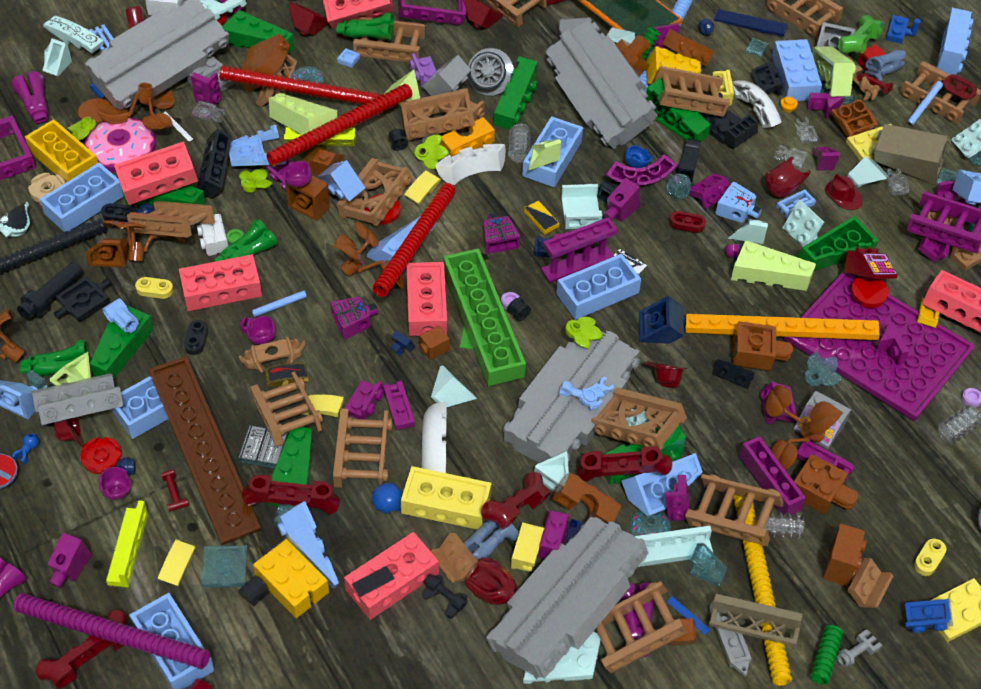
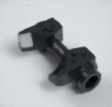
M430 573L424 579L423 584L427 588L423 591V599L428 600L438 594L448 599L450 603L445 615L449 619H453L467 605L468 596L460 592L456 595L453 594V592L445 587L442 576Z

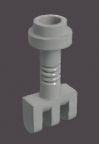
M867 629L857 636L856 640L859 644L850 650L842 649L837 656V660L844 667L854 664V658L866 650L870 655H873L883 645L879 642L873 646L872 644L877 639L874 636L866 639L871 633Z

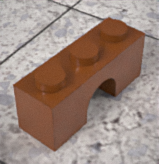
M672 29L668 31L662 43L686 57L700 61L705 66L708 65L715 52Z
M572 473L561 479L552 498L568 510L577 505L579 501H582L589 509V516L586 521L590 517H597L607 524L608 522H615L621 507L612 497L606 496L595 486L589 485L581 480L579 476Z

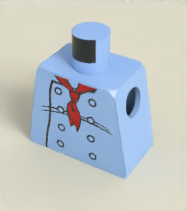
M733 181L718 201L716 215L742 223L748 215L758 219L762 209L754 206L756 201L755 194Z

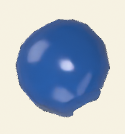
M636 145L628 147L625 152L627 164L634 168L647 167L653 158L652 155L649 156L648 149H642Z
M380 484L372 493V504L376 510L385 514L391 511L399 512L401 510L403 493L395 484Z

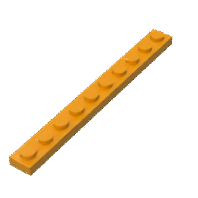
M686 314V333L734 335L737 323L741 321L775 326L776 336L879 340L880 335L879 321Z

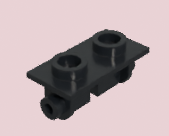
M720 358L717 359L712 374L746 389H749L750 383L755 376L752 370L749 371Z

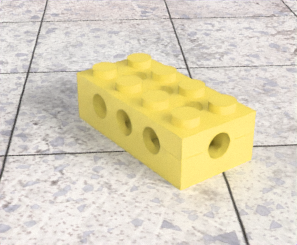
M411 466L401 498V513L478 530L484 523L481 509L484 503L491 498L492 483Z

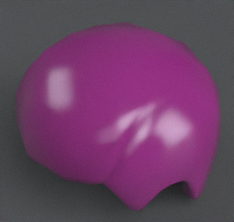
M305 161L293 162L289 164V170L287 172L284 171L286 184L295 188L307 185L312 178L310 165Z
M261 316L250 322L251 326L250 329H247V336L253 344L270 343L275 338L276 326L271 317Z
M111 467L104 470L99 480L100 491L110 500L124 498L131 489V480L127 475V471L119 467Z

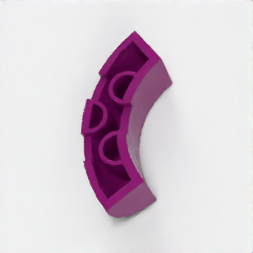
M665 154L659 157L655 163L644 168L628 167L615 161L609 167L605 176L618 183L627 178L638 186L648 185L666 177L678 164Z

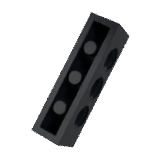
M216 129L206 141L197 188L203 190L204 196L213 199L222 189L232 140L231 135L219 129Z

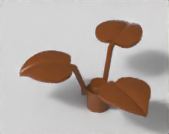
M144 82L138 85V93H135V98L129 112L125 108L122 110L113 107L103 110L97 109L98 115L104 121L120 124L128 121V117L131 116L139 99L141 103L149 105L151 115L143 118L144 126L151 129H163L172 126V119L164 113L155 115L152 107L159 109L171 108L175 104V99L171 89L152 97V84Z
M115 220L103 221L106 229L115 226L120 229H127L129 261L143 262L144 252H148V246L153 238H172L180 240L185 244L183 237L150 234L143 247V243L135 242L134 228H144V225Z
M361 222L355 224L356 231L365 240V244L359 251L356 249L355 243L347 235L341 234L337 237L334 248L340 249L350 256L341 265V269L346 275L352 276L357 270L361 273L363 270L377 265H381L384 270L389 263V260H380L362 267V251L369 243L376 248L379 245L377 236ZM402 274L396 281L401 290L404 288V279Z
M5 309L0 314V338L5 342L0 349L3 352L2 354L0 353V357L2 359L7 357L16 363L25 350L11 342L1 331V324L11 319V310Z
M777 385L771 390L766 401L768 415L779 417L784 412L803 425L801 433L804 438L789 439L787 442L779 440L771 450L783 468L788 470L797 457V448L792 443H809L810 440L817 443L821 442L825 437V431L840 418L843 412L832 404L821 401L811 410V421L807 423L786 409L792 403V394L788 388Z

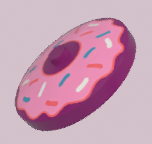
M128 117V121L124 123L112 124L104 121L96 125L95 129L87 135L84 145L97 156L98 163L102 164L110 172H116L115 164L154 152L156 140L153 130L144 126L143 121Z

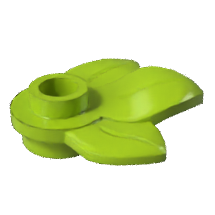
M86 117L68 127V129L73 132L72 135L76 139L82 140L95 129L96 121L91 117Z
M441 135L429 136L424 143L419 144L415 149V156L423 161L429 169H436L438 160L445 158L449 154V151L440 145ZM425 149L426 153L421 155V150Z
M257 169L253 172L244 170L239 176L241 186L246 192H254L257 188H268L273 182L266 179L268 173L262 169Z
M580 317L577 321L570 320L565 326L566 334L570 338H574L575 342L584 348H589L590 340H599L603 336L601 330L594 326L596 321L590 317Z

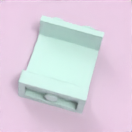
M598 184L562 185L561 199L565 229H578L602 220V211H599L597 200Z

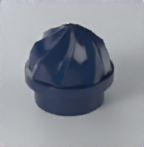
M706 18L698 23V29L703 35H710L713 32L714 23L711 19Z
M146 203L139 206L137 213L149 214L155 211L153 205Z
M126 457L118 461L116 467L125 469L128 477L135 475V459Z

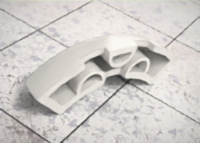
M744 80L732 81L735 98L751 102L754 105V111L761 122L762 128L773 127L782 122L775 105L760 87Z
M485 144L483 148L473 150L472 147L459 150V154L453 157L448 155L436 164L437 172L445 182L455 185L463 178L472 174L486 171H501L505 161V144Z
M439 402L430 406L424 413L422 424V468L446 473V441H442V437H446L447 402Z

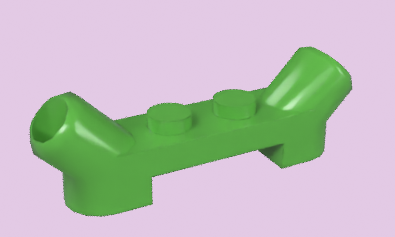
M869 15L863 16L859 21V29L853 35L840 38L839 50L842 53L856 52L863 54L866 51L867 41L870 38L878 39L883 30V21L875 20Z

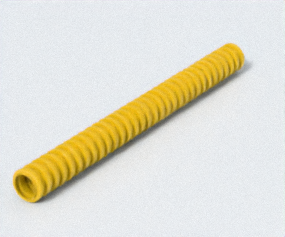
M734 495L733 499L738 517L745 497ZM753 503L745 521V524L752 526L757 525ZM743 540L755 602L775 607L776 603L773 590L771 589L772 585L770 583L768 567L766 566L763 545ZM763 623L760 625L762 632L768 633L773 630L770 624ZM765 640L764 645L766 646L765 650L769 659V669L772 671L773 684L781 686L790 683L792 677L790 675L791 671L788 669L789 663L785 645Z

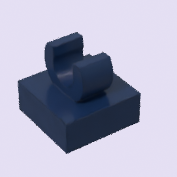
M541 236L536 238L534 256L550 257L543 247V241L548 240L547 238H541Z
M395 331L391 336L395 341L391 349L400 356L405 349L411 353L415 348L413 342L398 331Z

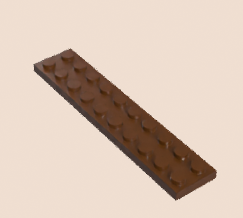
M187 356L149 368V375L221 546L261 531L252 506L247 505L242 499L243 485Z

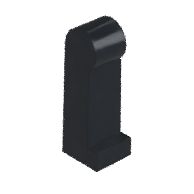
M687 139L678 169L677 180L693 182L701 140ZM682 172H690L691 176H684Z

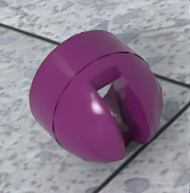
M739 244L725 246L726 255L729 258H736L740 253Z
M244 317L240 321V329L243 333L247 334V329H250V322L253 320L252 318Z

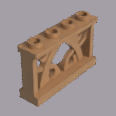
M467 88L401 103L404 127L408 140L475 125ZM447 112V114L444 116L436 118L429 117L432 114Z
M371 158L358 175L365 189L350 201L343 198L340 199L336 204L339 215L345 219L350 217L378 226L385 218L387 212L393 207L396 200L402 195L407 185L410 184L411 175L409 168L378 162V159ZM382 184L385 193L369 199L367 190Z
M617 387L613 392L614 396L591 421L595 424V432L601 436H608L644 447H657L661 450L663 448L662 445L680 423L683 424L687 417L681 403ZM646 411L648 422L629 426L626 417L636 416ZM659 427L660 430L656 433L655 428Z

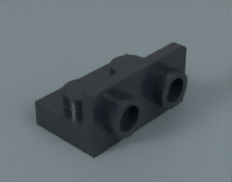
M770 62L751 70L756 85L766 94L777 90L779 96L782 95L781 88H783L780 78H776L779 76L776 67L772 68Z

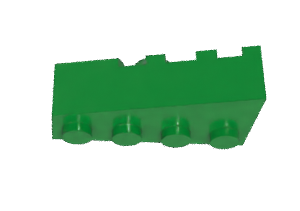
M240 10L222 26L224 31L229 33L228 43L235 44V47L242 48V46L250 48L280 34L290 45L287 54L289 55L295 49L293 33Z
M518 57L517 69L513 68L511 80L507 82L504 95L501 96L495 109V126L513 130L515 125L519 124L521 114L525 113L527 103L531 102L533 91H536L538 88V81H536L537 61Z
M661 78L647 87L646 94L648 97L646 99L647 101L651 100L656 106L654 111L658 116L655 121L686 141L688 138L701 140L702 142L709 136L711 124L698 112L660 105L659 99L665 88Z
M190 185L133 203L138 205L148 203L154 206V202L164 201L206 205L203 190ZM123 193L125 204L128 205L126 197Z
M853 216L802 247L797 258L815 263V271L845 262L847 250H855L856 247L876 248L879 240L856 216Z
M127 306L128 311L139 322L136 330L132 333H125L115 322L111 323L109 321L90 362L94 377L110 373L113 380L117 377L154 330L150 315Z
M679 425L665 441L661 449L662 454L669 455L672 461L682 458L686 436ZM656 427V428H655V429H656V433H657V432L660 430V428H659V427ZM630 443L626 447L623 444L605 454L642 451L644 446ZM637 474L604 477L610 486L615 483L620 484L622 480Z
M299 427L289 432L272 474V481L309 485L314 443L312 429ZM268 503L270 505L290 510L296 507L294 505Z

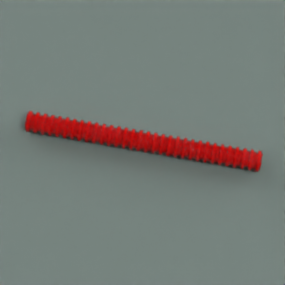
M225 65L221 66L219 74L220 80H231V82L236 81V83L241 82V84L247 83V85L252 84V86L257 85V87L263 86V88L268 87V89L273 88V90L277 88L279 91L283 89L284 92L288 90L292 93L294 91L295 94L297 92L301 95L305 93V95L310 94L312 97L316 95V97L332 98L331 100L337 99V101L353 102V104L358 103V105H364L366 102L381 96L378 93L362 92L363 90L357 91V89L336 87V85L331 86V84L327 86L326 83L322 85L318 82L316 84L315 81L311 83L307 80L305 82L304 79L302 81L298 78L294 80V78L289 79L287 76L283 78V76L278 77V75L273 76V74L268 75V73L262 74V72L257 73V71L252 72V70L246 71V69L241 70V68L236 69V67L230 68V66L225 67Z
M403 84L394 90L386 92L366 102L364 105L352 109L338 118L330 120L316 129L282 144L276 149L268 151L266 154L267 160L275 167L277 164H281L291 157H295V155H299L305 150L322 143V141L324 142L344 132V130H348L368 120L370 117L378 115L411 98L413 95L412 89L408 84Z
M444 183L375 281L372 289L377 296L385 297L388 295L411 258L429 234L456 193V189L452 184Z

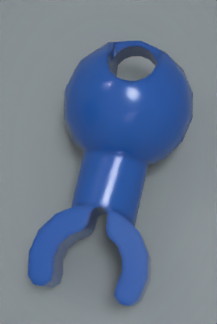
M31 433L27 434L23 438V447L21 450L15 451L12 458L17 461L20 456H23L21 462L25 465L28 462L27 454L39 444L38 436Z

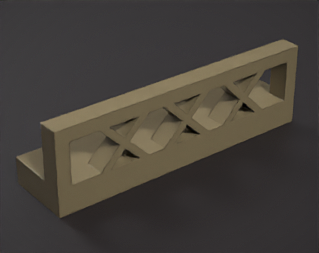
M716 594L710 626L796 647L803 614ZM717 612L727 614L730 620L726 622L715 621ZM745 618L752 625L746 628L740 627L737 621ZM763 623L770 624L773 630L765 633L758 626ZM785 628L795 630L793 639L783 637L780 631Z

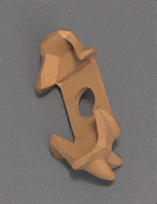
M855 65L856 69L852 79L860 86V90L865 93L863 101L868 100L870 97L871 100H874L881 88L878 85L870 84L866 77H863L862 81H858L856 74H860L863 68Z
M285 337L282 340L257 346L251 345V349L246 350L244 356H238V358L246 368L259 370L262 373L266 369L261 363L288 357L286 365H293V362L302 356L306 343L305 341L299 343L298 339L290 340L289 337ZM270 347H276L278 350L274 355L265 354V351Z

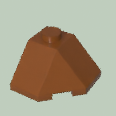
M106 238L101 240L86 252L89 266L126 267L129 245L126 238Z

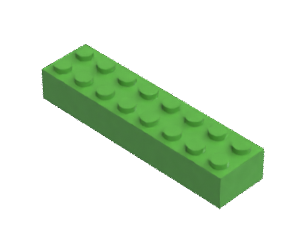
M479 248L443 256L446 280L487 385L491 386L525 378L526 362Z

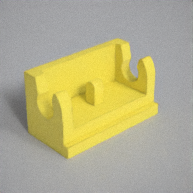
M730 70L713 72V76H720L724 79L718 92L723 94L722 98L729 99L730 105H732L734 91Z
M522 523L512 556V569L532 571L544 528Z

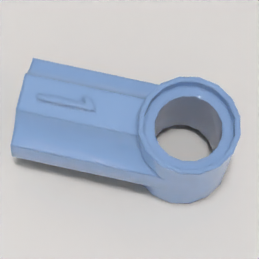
M120 298L102 308L106 318L111 323L115 322L125 333H132L136 330L139 322L128 311L127 306Z

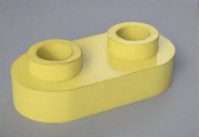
M143 277L137 280L135 284L137 293L146 297L165 299L170 297L174 291L172 283L165 279Z
M939 539L928 540L915 560V570L923 576L932 575L946 553L945 544Z

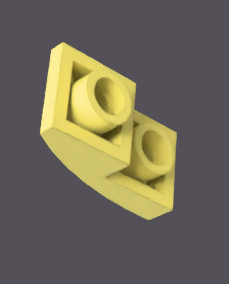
M425 171L414 181L404 195L420 206L426 196L434 191L441 179Z
M334 395L308 396L316 411L319 410L324 415L339 417L344 397ZM308 412L301 413L309 416Z
M175 540L158 579L179 586L196 547Z

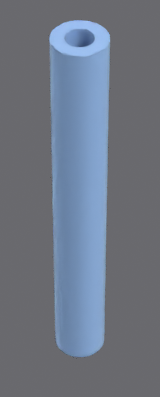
M937 81L907 122L910 125L916 122L943 86L942 82Z
M303 290L252 310V314L254 317L306 298L307 295Z

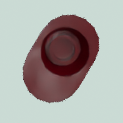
M836 174L834 179L826 184L825 192L843 209L856 210L862 206V196L855 189L851 178Z
M644 362V364L654 367L656 380L664 387H678L683 369H688L677 368L658 362Z
M77 417L54 422V434L58 440L66 442L76 440L81 447H84Z

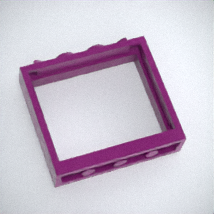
M399 0V17L462 25L466 16L464 0H457V11L407 5L405 0Z
M13 116L0 119V138L15 134L24 155L0 163V180L36 168L32 154Z

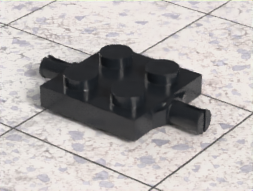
M86 276L55 296L57 302L62 305V308L53 312L54 316L59 319L68 313L78 322L87 318L110 302L109 297L103 292V289L111 285L110 280L106 278L97 284Z

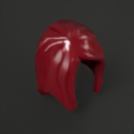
M789 157L775 169L766 173V187L773 197H785L797 190L811 174V171L800 172L792 164L794 157Z
M480 558L476 563L477 567L466 580L468 589L484 602L493 605L507 604L517 590L514 577L497 561L490 558Z

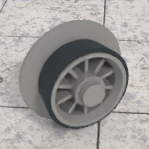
M487 48L477 52L472 57L468 65L471 71L467 75L471 86L477 92L493 96L505 91L507 82L511 80L513 64L503 51Z

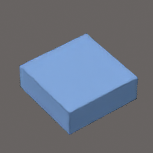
M345 48L337 58V63L352 68L360 59V54Z

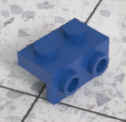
M950 599L905 603L907 616L905 626L912 630L913 633L925 632L926 628L944 631L948 630L947 627L953 626Z

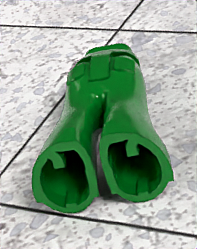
M385 13L381 17L374 19L345 20L344 23L337 24L336 33L353 38L372 37L391 41L394 31L393 13Z
M256 219L242 237L219 253L214 262L254 255L277 246L278 240L271 230L266 229L260 219Z
M79 340L73 346L60 351L37 354L33 357L29 356L27 360H21V374L30 373L31 376L38 375L42 377L56 374L62 367L86 352L89 355L86 340Z

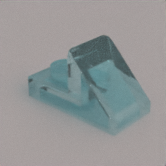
M697 543L690 560L694 564L690 574L720 586L728 568L705 543Z

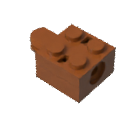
M637 36L631 44L621 39L616 45L640 77L649 67V64L642 55L650 47V43L642 36Z
M738 321L733 337V364L771 371L775 360L788 361L790 359L793 346L789 342L776 341L775 326Z
M811 454L794 480V483L806 497L804 504L824 515L827 514L833 502L850 510L855 506L858 499V493L844 485L848 473Z

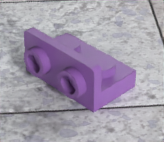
M415 53L411 54V60H409L410 69L415 70L416 80L423 87L436 72V68L431 57L417 59Z

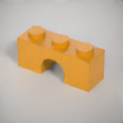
M483 117L476 120L474 126L469 127V136H460L454 130L442 136L440 145L444 146L449 151L448 155L453 157L459 154V150L472 147L473 150L479 149L485 144L493 143L495 140V129Z

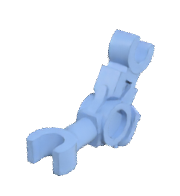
M603 377L599 383L579 390L574 388L570 382L564 381L560 387L559 394L562 396H576L582 404L589 406L590 410H595L603 402L601 398L605 394L610 393L614 385L605 386L604 383L607 378Z

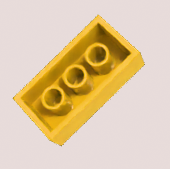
M54 119L25 136L30 152L55 175H60L65 183L98 163L97 156Z

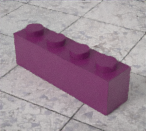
M759 436L743 443L739 457L762 489H774L781 493L784 504L783 506L775 505L783 518L785 519L801 511L806 497L763 439Z

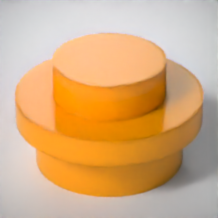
M784 97L780 104L783 111L793 112L797 108L798 102L792 97Z

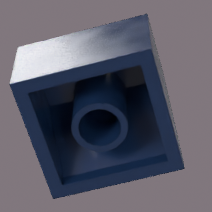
M667 296L640 310V341L642 343L670 344L684 337L683 306L670 296Z

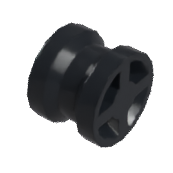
M394 129L388 134L393 150L400 151L407 147L408 140L402 129Z
M520 297L512 300L507 307L508 312L514 314V318L517 321L524 320L531 312V308L525 305L524 300Z

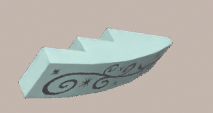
M54 16L43 24V27L65 43L69 44L71 42L79 49L83 47L90 53H94L104 45V41L67 19Z

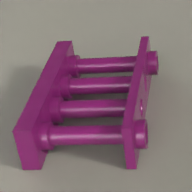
M924 191L920 202V207H923L919 215L911 214L907 231L978 254L981 247V235H979L981 232V209ZM930 210L940 213L937 221L926 218ZM947 216L958 218L954 227L944 224ZM965 221L976 224L973 232L962 230Z
M608 217L543 241V247L551 257V264L542 267L541 271L549 283L614 257L607 247V238L617 235L618 229ZM600 241L598 247L591 249V244ZM583 248L582 253L575 255V250ZM567 254L566 259L558 261L559 256Z

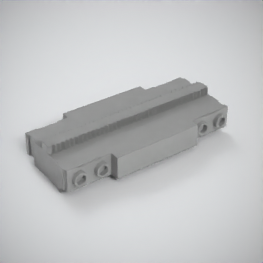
M187 0L182 6L173 8L169 13L162 9L109 41V49L103 50L99 56L90 58L85 63L86 74L92 77L94 85L111 102L113 108L122 110L132 105L135 93H138V85L140 83L152 84V97H155L192 74L195 69L206 65V57L212 56L215 51L227 46L229 33L224 31L223 27L215 19L214 13L210 9H206L200 0Z
M587 18L584 23L578 25L572 31L568 29L561 34V40L551 45L546 51L549 56L547 60L552 67L556 66L555 72L558 76L555 79L585 123L591 129H595L598 134L601 133L603 135L601 140L606 146L610 145L615 149L617 145L626 144L650 124H654L653 120L658 115L654 111L656 109L654 103L646 99L648 95L644 90L647 87L609 36L606 37L603 33H599V26L595 21L591 23Z
M611 331L602 332V339L590 340L589 348L579 346L575 340L569 342L566 348L559 346L519 398V406L514 414V419L511 422L508 421L504 426V441L511 443L514 450L538 463L566 451L569 462L573 450L577 451L580 444L587 446L595 435V424L592 423L591 419L596 417L610 401L617 387L626 389L627 381L631 375L630 372L632 369L635 370L640 363V359H638L640 351L618 340L619 337ZM603 377L607 378L604 383L605 386L614 385L612 391L601 398L603 402L595 410H590L589 406L582 404L576 396H562L559 394L560 387L564 381L570 382L574 388L579 390L599 383Z
M590 517L582 525L575 537L569 540L566 546L561 544L559 546L560 549L553 550L507 602L510 609L509 612L503 616L502 621L486 637L493 652L497 651L505 661L530 673L536 679L541 677L545 679L554 670L561 658L568 653L571 646L579 650L630 588L628 578L633 575L635 569L649 554L643 539L635 538L634 535L621 530L619 524L614 522H608L607 524L597 517Z

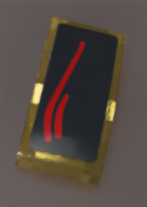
M306 363L281 364L265 368L264 370L267 386L281 387L287 385L288 382H293L291 372L294 371L298 378L303 379L304 383H307L309 380Z

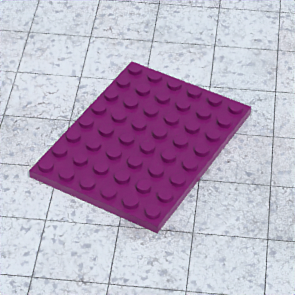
M843 272L801 318L879 321V340L786 336L784 340L916 421L973 352L975 345L938 323L935 328L917 322L919 312L890 294L887 301L880 307L867 308L862 306L861 303L853 300L851 296V286L859 276ZM890 322L895 323L910 351L906 362L902 364H897L895 358L891 356L890 350L876 352L879 342Z

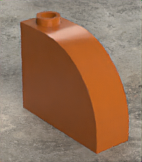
M277 34L251 46L241 70L246 69V71L252 70V72L257 71V73L262 72V74L274 75L283 64L290 45L280 34ZM239 82L247 92L258 88L257 85L252 86V84L247 85V83L241 84Z

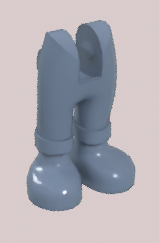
M894 50L882 56L871 57L866 62L865 66L869 70H866L865 73H869L871 77L882 81L883 75L893 73L905 66V62L902 59L906 57V52L904 50Z
M488 521L483 523L464 544L474 557L479 560L480 558H487L504 541V538L516 541L519 533L513 524L502 530L495 522ZM492 532H494L486 541L483 542V540H484L488 535H490Z

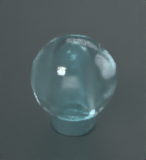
M674 174L667 182V190L675 198H686L691 190V181L684 174Z

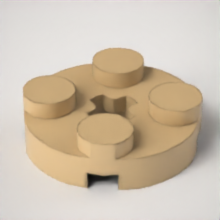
M50 173L39 174L31 180L32 184L28 188L30 196L41 205L40 199L65 184V181L58 174L56 176L50 175Z

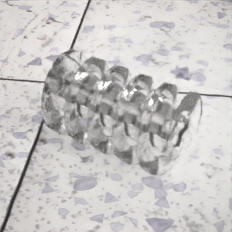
M516 124L509 130L508 155L512 161L517 163H523L530 152L531 129L525 124Z
M971 405L963 406L939 424L940 436L945 442L955 444L956 441L961 440L967 433H971L972 430L981 425V413Z
M771 511L765 529L768 532L771 531L773 538H775L777 532L780 533L781 538H784L785 533H788L789 539H792L793 534L796 533L797 539L800 540L804 531V514L800 518L798 513H794L791 517V514L786 512L783 517L782 512H777L775 516L774 512Z

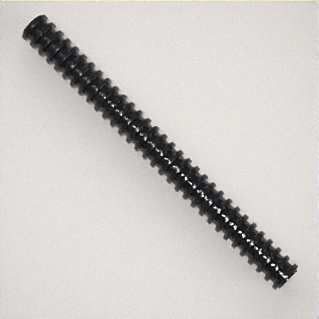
M97 218V221L92 220V223L82 224L80 228L77 226L76 229L72 228L69 232L60 233L59 236L54 235V238L49 237V240L44 239L42 243L39 241L37 245L32 244L31 247L27 246L26 249L21 248V251L16 250V253L11 252L9 256L6 254L4 258L0 257V275L4 271L8 272L9 269L14 270V267L19 268V265L24 266L26 262L29 264L31 260L34 262L36 258L41 259V256L46 257V254L51 255L52 252L56 253L59 249L61 251L64 247L68 248L69 245L74 246V243L79 244V241L84 242L85 239L89 240L90 237L99 236L102 232L106 233L103 220Z

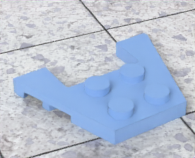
M272 125L270 130L265 132L259 130L257 135L249 138L246 135L231 141L229 150L231 165H271L267 160V153H264L262 141L279 138L277 126Z

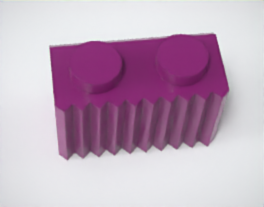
M549 511L539 544V558L546 559L553 550L560 549L559 546L564 543L569 522L568 514Z

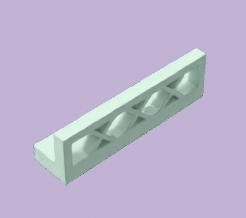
M703 526L634 536L645 541L649 553L638 567L712 556L713 550L709 540L712 532L711 527Z

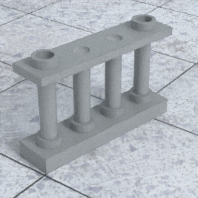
M111 373L31 391L34 409L36 412H39L41 425L123 406L120 387H114Z

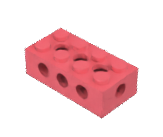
M323 0L328 23L333 29L337 27L338 23H344L345 20L361 19V17L373 18L395 11L392 0Z
M184 142L114 165L128 205L198 182Z
M253 254L179 269L187 311L262 297L260 280Z
M444 262L408 263L409 336H420L424 332L438 326L447 335Z
M941 270L929 287L922 304L981 333V320L977 318H981V288Z
M412 532L345 576V590L369 620H371L422 586L428 574L438 575L439 561L419 537ZM387 566L395 579L359 597L352 583Z

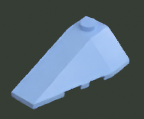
M420 217L379 241V245L376 248L373 247L368 252L367 257L376 262L380 260L390 261Z
M0 380V406L29 419L35 412L31 391L38 389L23 383Z
M696 453L672 461V470L665 476L657 473H641L622 480L628 500L647 516L666 509L665 493L674 492V483H678V475H686L687 485L689 486L702 473Z
M302 502L280 516V523L277 524L281 535L286 536L287 540L328 580V584L334 589L338 586L339 582L327 556L324 557L322 554L325 553L323 542L319 537H315V528L317 527L306 503Z

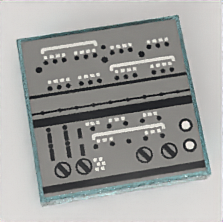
M249 425L238 456L239 462L275 468L289 435L288 432H285V435L282 436L283 444L275 446L267 428Z

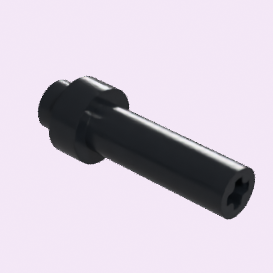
M71 262L39 290L28 291L20 299L21 304L17 307L19 314L26 320H30L32 317L40 318L48 311V304L56 298L55 296L66 290L83 275L82 268L77 263Z

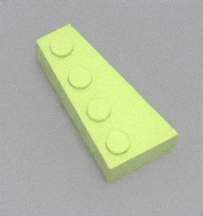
M813 47L812 56L817 71L820 73L821 80L826 81L825 87L830 89V96H851L852 78L856 69L854 62L834 47Z
M278 93L269 98L270 118L302 135L337 118V110L283 93Z
M745 240L734 265L731 280L738 281V279H744L749 283H754L755 281L765 282V285L769 286L779 284L784 288L807 291L816 264Z

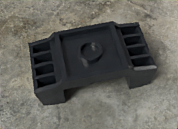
M718 92V93H719V97L722 98V97H723V94L720 93V92ZM728 109L724 117L698 112L711 124L709 134L722 144L726 143L734 149L758 133V121L750 114L740 119Z

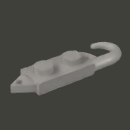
M714 600L711 602L709 607L711 616L714 608ZM717 612L715 621L726 622L730 620L728 616L721 617L720 613ZM715 628L729 667H734L746 677L748 665L751 663L752 658L743 635Z

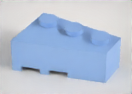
M347 160L333 163L318 176V179L328 183V191L333 196L337 195L340 199L343 198L347 201L352 200L365 189Z

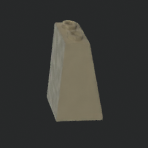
M884 124L883 129L879 130L877 135L878 143H874L872 153L875 154L874 161L936 185L945 158L947 136Z

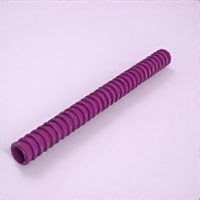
M24 593L19 594L14 601V610L17 613L26 614L46 622L49 621L69 629L72 628L75 631L78 630L104 640L107 639L108 641L142 650L146 653L149 652L150 654H155L175 662L179 661L181 664L185 663L194 668L204 669L209 662V650L202 649L201 647L188 643L184 644L175 639L172 640L152 632L148 633L139 628L136 629L129 625L116 621L113 622L112 620L61 606L40 598L38 599Z

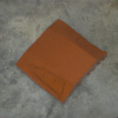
M860 99L855 100L851 104L842 105L840 108L832 109L829 112L848 137L869 131L878 126L872 112L866 108L865 103Z

